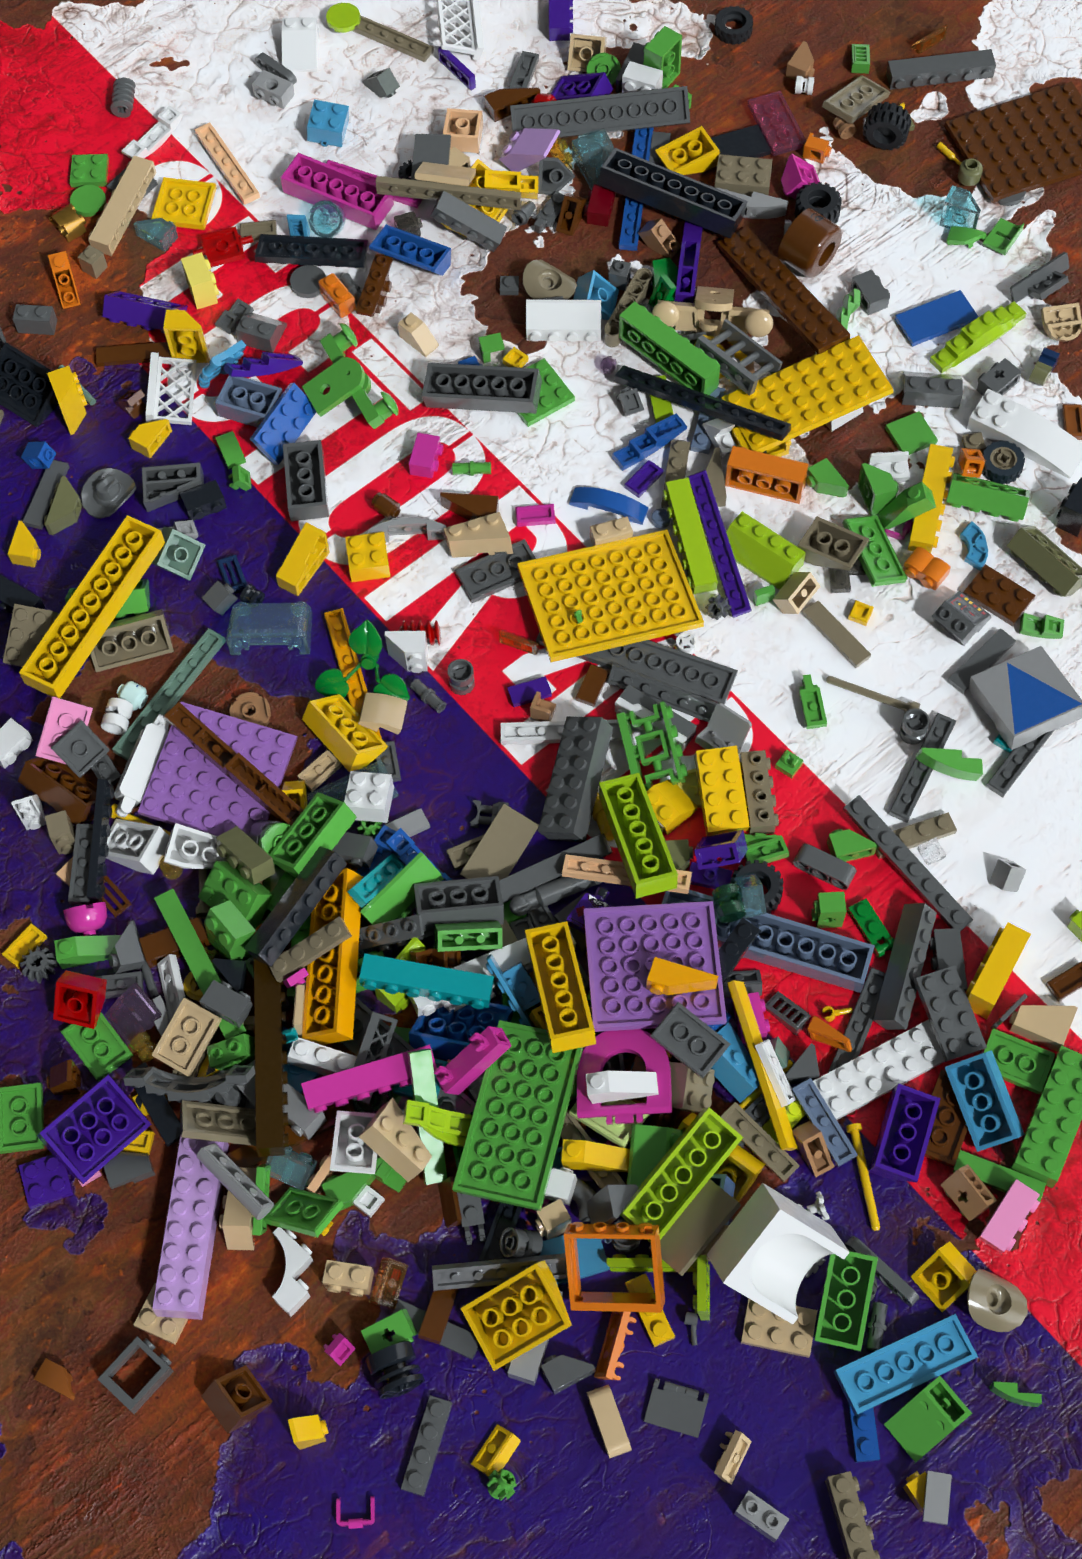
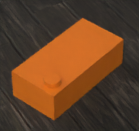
M733 446L727 463L725 486L800 504L809 464L749 450L745 447Z

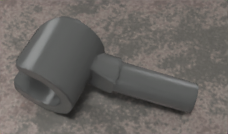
M686 1312L684 1324L691 1325V1343L694 1346L697 1345L696 1330L698 1316L695 1313Z

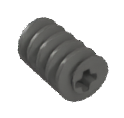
M118 78L113 83L110 109L117 117H129L133 110L136 85L130 78Z

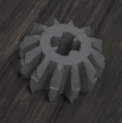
M37 946L34 952L29 949L28 956L22 955L24 962L20 963V967L23 969L22 974L24 977H28L30 982L36 979L41 984L42 978L49 981L48 975H55L56 971L53 968L58 967V963L55 961L56 956L54 953H50L48 948L42 950Z

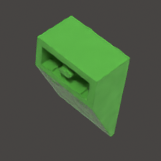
M938 1376L890 1418L884 1426L916 1463L972 1413L943 1378Z

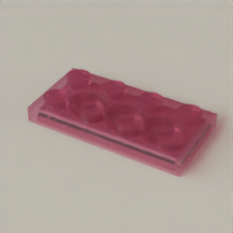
M781 91L748 100L747 105L756 123L759 124L773 156L804 148L806 139Z

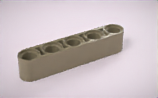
M640 268L636 271L604 328V342L608 347H616L622 341L619 338L620 314L634 301L639 305L643 304L652 285V273L649 269Z

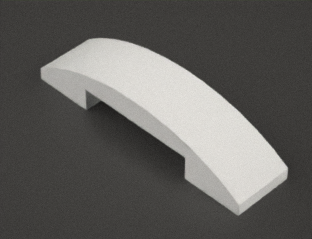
M169 105L157 116L158 122L138 142L133 139L122 150V153L131 159L133 156L141 158L149 156L170 137L183 116L182 113Z

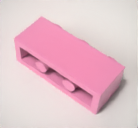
M1016 1179L978 1239L1001 1254L1005 1250L1010 1251L1016 1242L1013 1238L1016 1232H1022L1028 1223L1025 1218L1029 1211L1034 1213L1040 1204L1037 1200L1040 1194Z

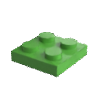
M108 154L72 155L71 188L84 185L107 186Z

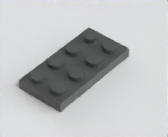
M955 965L914 979L915 986L945 1062L987 1048Z

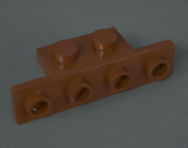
M375 254L356 308V314L373 317L375 313L380 314L382 307L386 306L387 292L390 293L392 288V282L389 280V271L393 257Z

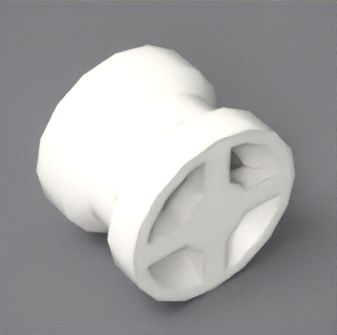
M681 633L676 638L675 649L693 655L696 645L695 637L690 633Z

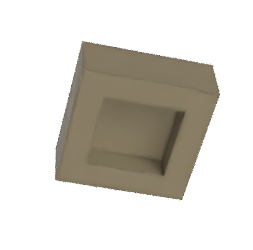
M981 432L962 436L964 448L978 449L981 453L986 449Z

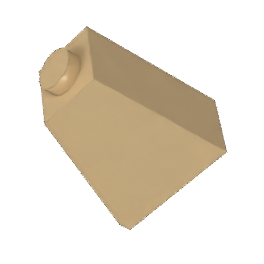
M1021 1005L1017 1012L1013 1011L1009 1023L1012 1024L1010 1032L1058 1052L1060 1047L1064 1045L1078 1007Z

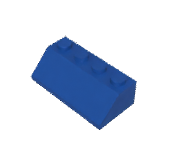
M387 224L369 245L371 250L442 276L451 265L450 247Z

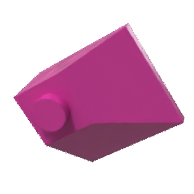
M794 154L789 156L781 182L784 194L796 200V196L801 188L804 189L805 185L810 186L813 182L818 184L820 181L813 165Z

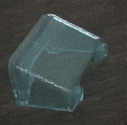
M305 602L237 603L232 607L227 629L226 641L230 654L241 655V649L249 650V645H288L289 650H293V647H296L300 650V654H310L311 607Z

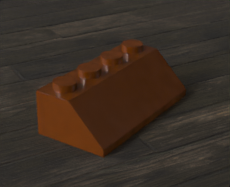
M42 757L25 761L18 782L25 786L27 790L35 795L37 794L40 800L48 803L56 812L65 810L71 822L75 825L86 824L94 819L97 786L84 776L79 778L67 764Z

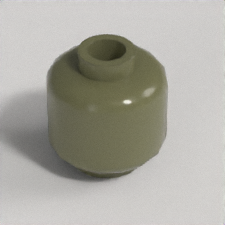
M972 158L962 161L958 171L960 183L965 186L978 184L983 171L982 164Z

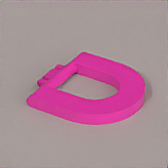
M642 1029L604 1031L596 1036L595 1045L585 1047L577 1070L578 1119L606 1117L607 1125L613 1124V1117H615L616 1124L634 1123V1116H636L637 1123H643V1114L672 1113L670 1061L665 1049L650 1037V1033ZM628 1052L638 1055L645 1062L646 1072L657 1073L659 1095L647 1096V1103L602 1106V1103L592 1104L587 1095L586 1074L602 1072L606 1062L619 1053Z

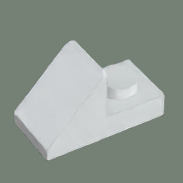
M716 418L703 423V427L714 447H719L720 456L723 457L731 454L732 447L737 446L730 434L735 424Z

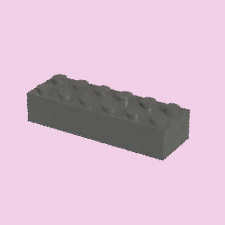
M428 363L422 398L426 407L537 414L542 378L539 369Z
M566 717L538 832L549 840L586 841L613 726L602 717Z

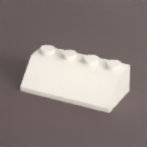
M526 299L527 341H601V300Z

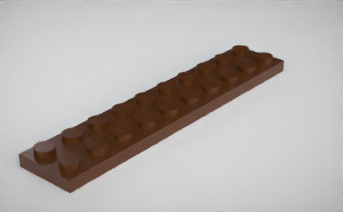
M749 227L734 233L731 239L725 237L717 241V247L817 354H822L833 346L850 339V333Z

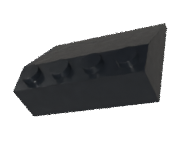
M5 342L0 351V405L32 425L39 427L59 405L47 374L54 371V369L22 349Z

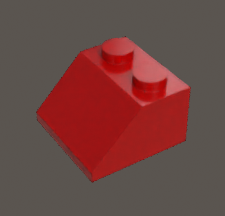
M66 970L56 981L53 1020L95 1029L105 1001L107 980Z

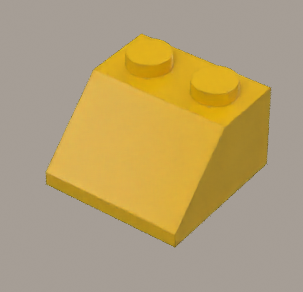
M671 779L653 785L646 791L659 826L667 835L699 809L677 784L673 785L671 783Z
M949 1241L939 1248L911 1278L939 1310L943 1312L969 1289L971 1278L976 1273V1270Z

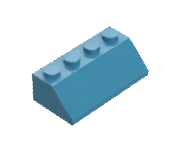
M992 1050L945 1067L977 1152L1025 1135Z

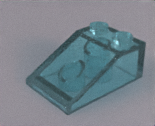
M605 129L572 140V156L591 190H593L594 184H598L601 167L614 150L612 141Z

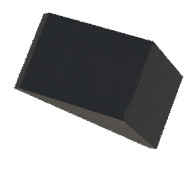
M213 959V967L222 980L231 985L233 991L237 993L239 991L244 992L248 971L246 962Z

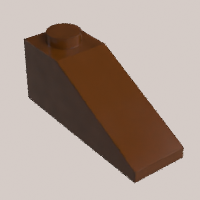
M538 87L496 90L484 96L485 110L493 121L497 122L511 115L510 106L530 104L532 99L540 93V89Z
M440 493L442 507L469 521L499 512L498 496Z

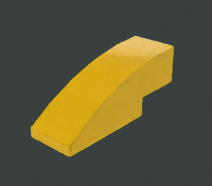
M485 170L484 188L521 192V198L537 199L539 176L521 175V172Z

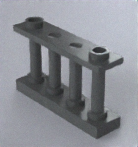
M727 319L724 320L718 336L708 340L705 336L701 335L697 338L695 344L697 348H701L710 358L717 360L720 364V373L749 396L755 392L761 376L767 372L773 374L780 371L783 363ZM726 339L733 346L723 351L716 345ZM741 350L747 357L740 362L730 357ZM755 361L761 368L754 373L744 368Z

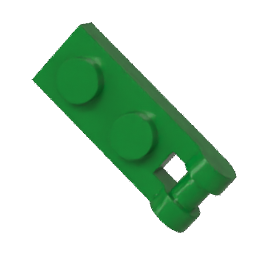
M867 898L848 907V913L868 944L875 945L873 950L875 955L879 958L885 955L886 951H892L894 938L890 936ZM883 939L885 943L880 945L877 941Z

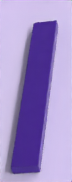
M706 470L687 476V478L689 477L697 509L726 598H728V604L731 606L732 616L735 618L752 612Z

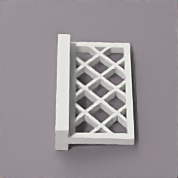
M436 0L441 49L471 54L473 60H480L484 50L479 0ZM442 1H446L450 5L447 7L442 3ZM458 4L466 5V9L463 10ZM454 8L459 13L454 14L450 9ZM447 13L451 18L448 20L443 14ZM463 16L467 22L464 23L459 17ZM456 21L460 26L457 28L452 22ZM448 26L453 31L449 33L444 27ZM465 29L469 34L466 36L461 30ZM457 34L462 39L458 41L453 35ZM449 39L454 44H446V40ZM466 42L470 48L465 47L462 43Z
M151 352L146 423L167 419L171 424L192 425L196 360L159 357V353ZM162 363L171 364L173 368L166 371L162 367ZM187 365L192 366V369L185 373L181 367ZM175 371L182 375L177 380L171 376ZM166 377L172 382L167 387L161 383ZM186 379L191 385L184 389L179 383ZM176 386L181 392L174 396L169 390ZM164 393L171 398L165 403L159 398ZM184 394L190 399L185 404L178 400ZM175 401L180 407L172 411L168 405ZM163 409L170 413L166 417L158 416V412ZM184 410L188 414V418H180L177 414Z

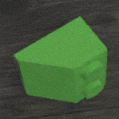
M867 463L861 465L857 486L870 516H875L896 498L899 486L897 481L893 480L890 473Z

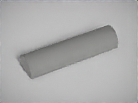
M215 1143L202 1147L196 1157L257 1220L264 1218L271 1211L274 1203Z

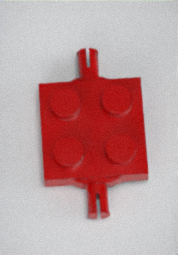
M235 226L201 235L202 248L192 250V253L194 255L202 252L209 260L210 266L215 267L246 259L243 245L254 243L252 235L241 238Z

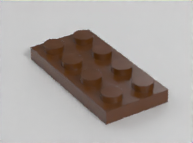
M941 1069L932 1092V1096L940 1098L925 1157L954 1168L968 1127L947 1072Z

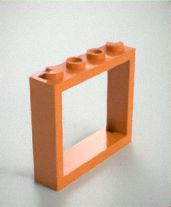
M573 1222L568 1224L564 1232V1244L571 1310L662 1312L665 1304L659 1225H652L651 1223L629 1225L626 1222L617 1224ZM577 1238L651 1239L655 1293L581 1292Z

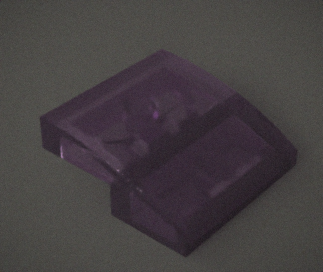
M137 983L130 986L105 1014L129 1046L136 1045L144 1032L152 1029L155 1025L154 1021L162 1015Z

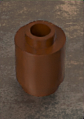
M377 493L372 499L371 505L374 507V510L390 520L399 515L401 511L400 503L387 494Z

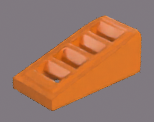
M813 1016L808 1026L812 1040L847 1052L852 1051L849 1038L820 1018Z

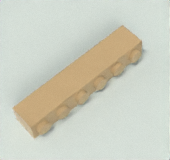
M133 156L132 160L128 162L126 171L119 179V184L112 191L109 202L105 204L101 217L97 219L94 230L88 236V241L92 247L106 255H113L140 205L146 189L157 173L153 161Z

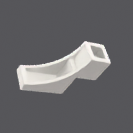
M278 1227L273 1234L283 1247L286 1269L283 1281L274 1294L273 1299L292 1317L310 1298L307 1292L309 1287L301 1279L298 1281L296 1279L314 1262L310 1256L313 1252L304 1243L300 1246L295 1241L297 1237L290 1230L285 1229L284 1231Z

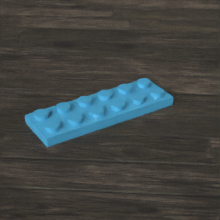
M954 1314L835 1370L834 1374L856 1416L974 1360L978 1356L959 1319Z

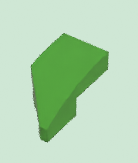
M951 226L947 243L948 245H968L970 249L973 247V243L979 239H986L987 235L986 232L977 229Z

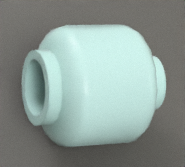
M129 681L125 685L121 684L117 690L118 698L130 702L133 705V711L138 708L142 709L148 700L146 689L133 681Z

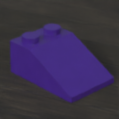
M605 72L561 76L551 94L556 100L610 95L613 88Z

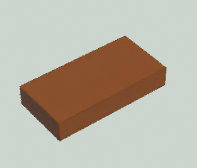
M1063 404L1062 418L1064 430L1077 440H1082V404Z

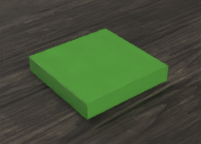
M920 411L886 424L885 427L898 450L902 452L908 451L909 455L938 442L937 437Z

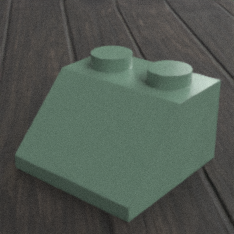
M163 527L162 535L165 544L151 564L184 579L191 580L206 545L172 528Z

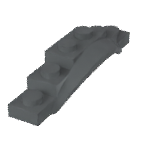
M234 1065L226 1072L218 1075L187 1077L164 1072L155 1067L132 1068L123 1079L125 1086H134L135 1088L145 1086L147 1093H155L156 1095L167 1093L168 1101L181 1103L184 1100L203 1103L209 1101L215 1093L224 1094L229 1092L234 1084L238 1086L247 1084L255 1075L254 1065Z

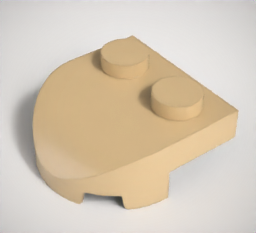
M1079 303L1044 307L1041 309L1043 328L1049 338L1062 342L1071 341L1082 331Z

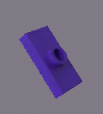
M691 862L689 871L692 872L690 884L728 892L733 870L719 867L699 870L698 864Z

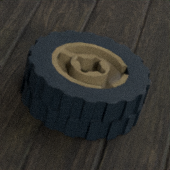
M1009 441L992 442L991 445L984 449L982 455L985 459L982 474L987 480L1001 484H1010V482H1014L1020 477L1025 463L1024 453L1020 447Z

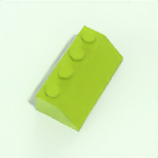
M743 511L734 519L726 531L736 562L770 585H773L779 591L794 572H798L804 565L805 551Z

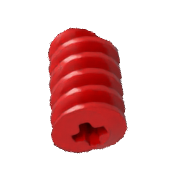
M419 620L418 626H415L414 621H411L410 626H407L406 621H403L402 626L399 628V631H425L427 642L429 640L431 646H434L437 640L440 646L441 633L437 620H435L433 626H431L429 620H427L425 626H423L421 620Z

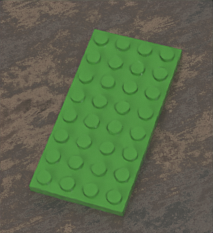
M499 1020L497 1027L503 1029L512 1046L485 1070L452 1190L462 1194L541 1211L583 1047L552 1053L546 1029Z

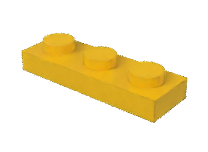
M646 1273L625 1282L629 1293H655ZM663 1309L661 1313L638 1312L653 1347H657L675 1338Z

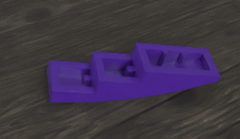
M262 352L261 359L244 357L242 364L225 363L224 371L231 377L264 376L303 365V360L292 354Z

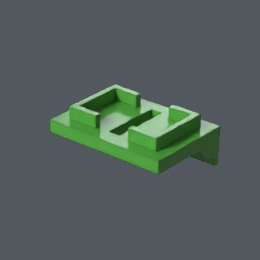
M1000 218L984 240L983 245L1006 255L1022 233L1024 223L1022 225H1015Z

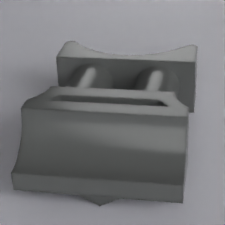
M473 800V806L478 813L476 818L470 822L471 828H479V824L491 825L503 804L509 806V803L498 802L490 806L481 805V801ZM480 813L492 814V817L480 816Z

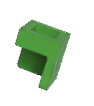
M501 333L478 337L479 349L484 363L491 362L490 353L504 350Z
M385 1161L382 1162L375 1173L378 1181L398 1193L407 1182Z

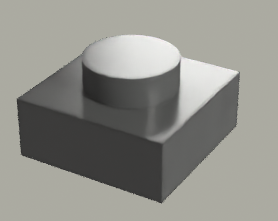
M500 276V295H519V276Z

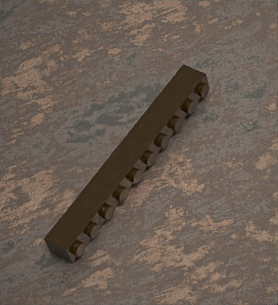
M254 959L256 1150L258 1157L285 1155V1147H289V1134H285V1126H289L288 1112H284V1105H288V1092H284V1085L288 1084V1073L284 1071V1064H288L287 1051H283V1044H286L287 1038L286 1035L282 1034L283 1024H287L286 1011H283V1004H286V991H282V985L285 984L283 981L281 983L276 981L270 967Z

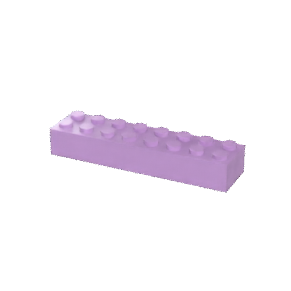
M180 1136L152 1307L157 1317L199 1320L203 1318L223 1184L196 1156L202 1147L214 1143L225 1154H228L229 1144L226 1142L190 1139Z

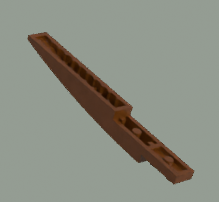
M180 702L164 715V718L194 744L195 749L278 820L290 826L293 825L303 812V809L245 757L230 748Z

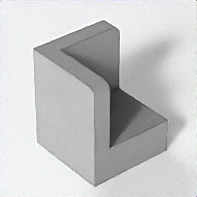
M998 859L990 878V883L1004 891L1018 892L1027 869L1014 861Z

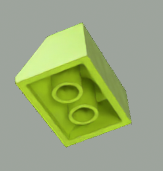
M417 937L412 938L395 959L411 961V951L426 947ZM375 989L377 999L396 1014L400 1009L404 1010L410 1002L409 996L405 993L397 992L396 994H390L383 989Z

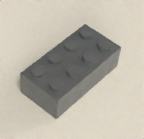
M321 440L283 444L290 520L299 521L329 517L324 452Z

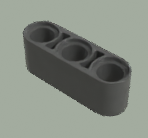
M802 844L793 860L794 866L842 890L848 889L857 872L856 868L851 864L809 844Z

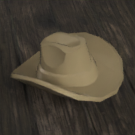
M543 260L531 261L526 265L523 272V285L532 299L563 296L564 300H568L574 294L577 287L575 279Z
M978 1269L972 1276L967 1295L968 1310L972 1319L978 1325L996 1332H1009L1023 1323L1028 1314L1027 1299L1018 1287L982 1269Z

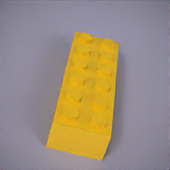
M568 922L525 930L528 952L552 1053L595 1045V1029Z

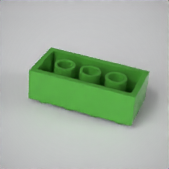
M849 1251L850 1253L845 1259L836 1254H830L814 1340L861 1351L878 1257Z

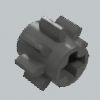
M718 594L715 598L711 597L708 599L710 604L705 606V608L708 609L709 617L713 616L716 620H719L721 616L725 618L729 615L727 610L731 606L728 604V598H722Z

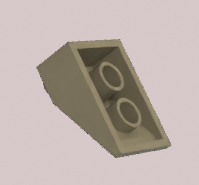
M817 516L797 547L806 552L804 561L820 567L850 570L869 542V538Z

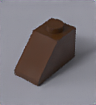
M572 194L564 196L556 227L557 232L570 236L574 235L583 217L587 202L586 198Z
M72 1059L50 1068V1075L47 1076V1088L54 1095L81 1094V1072Z

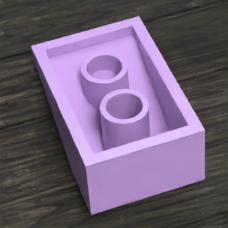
M533 128L515 131L509 138L510 142L502 149L503 154L499 160L511 171L519 172L546 158L560 131L558 129Z

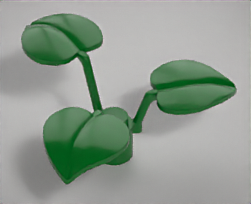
M365 620L349 636L351 649L357 654H363L358 665L344 678L339 669H328L320 674L315 683L317 692L325 697L341 694L344 698L349 692V685L346 681L360 667L367 670L374 668L376 682L379 683L374 687V693L386 694L406 701L410 699L407 686L398 675L386 674L380 680L377 661L382 649V640L378 631L369 620Z

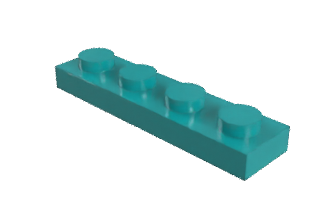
M392 853L352 887L348 893L362 908L405 866Z

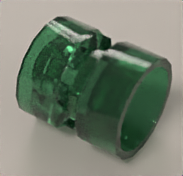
M726 884L712 891L714 903L718 906L717 914L720 922L730 923L746 916L744 903L740 901L742 896L739 885Z

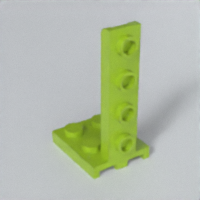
M616 1254L613 1255V1258H607V1265L611 1272H653L652 1258H649L648 1255L639 1254L635 1255V1258H626V1255ZM700 1255L686 1272H693V1286H695V1291H697V1295H693L695 1314L699 1315L700 1320H710V1265L708 1264L707 1255ZM662 1260L663 1272H676Z

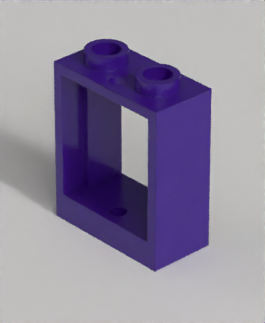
M738 830L702 837L694 849L698 869L702 870L740 863L748 850L744 831ZM718 857L722 859L721 862L717 861Z

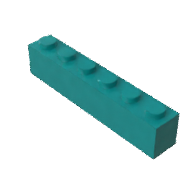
M366 953L364 954L359 976L360 986L368 990L383 989L390 994L399 992L413 998L419 996L428 997L431 1001L438 1002L444 1000L449 1001L453 1005L467 1004L475 1009L489 1008L494 976Z

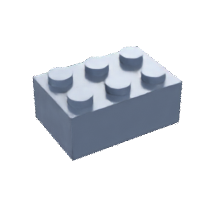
M229 375L215 402L218 416L258 428L283 394L282 388L248 378L231 377Z

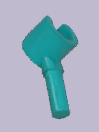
M290 1027L288 1030L282 1031V1034L286 1035L287 1038L286 1044L298 1040V1033L295 1028Z

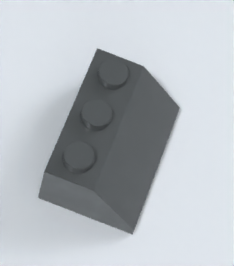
M903 372L902 405L959 409L963 396V379L960 375Z

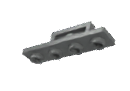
M1066 252L1061 253L1010 287L1012 302L1015 301L1017 303L1028 295L1043 300L1069 282L1068 276L1062 273L1069 269L1068 254Z
M413 915L360 928L358 951L369 948H380V951H389L393 949L392 946L394 945L405 947L412 938L424 935L421 915Z

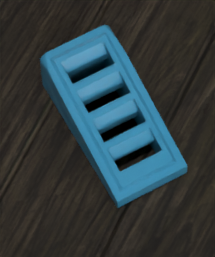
M287 214L290 236L310 237V228L306 216Z

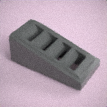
M779 991L765 1004L766 1010L794 1035H797L811 1020V1015ZM780 1000L782 1003L776 1009L772 1006ZM786 1005L788 1008L783 1013H780L779 1011ZM793 1011L794 1014L788 1019L786 1016ZM797 1016L800 1017L796 1024L792 1022Z

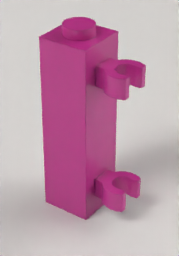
M488 1026L481 1034L475 1033L469 1038L472 1042L445 1067L439 1066L434 1071L440 1083L439 1086L445 1093L455 1095L462 1093L512 1046L502 1028Z

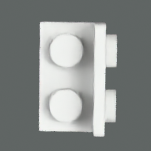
M908 451L876 452L870 454L869 465L890 473L893 480L897 482H908L910 480Z

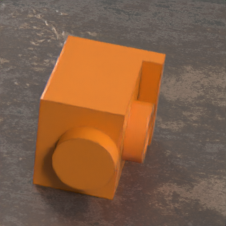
M810 133L804 145L803 158L823 164L825 158H829L832 147L829 146V141L814 137V133Z
M961 448L958 458V464L962 470L961 475L981 477L985 459L980 450Z

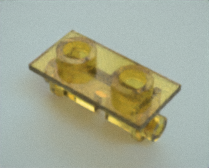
M558 136L550 149L552 157L556 156V158H559L566 167L569 166L573 170L571 164L573 162L572 156L566 150L568 145L564 138L561 139Z

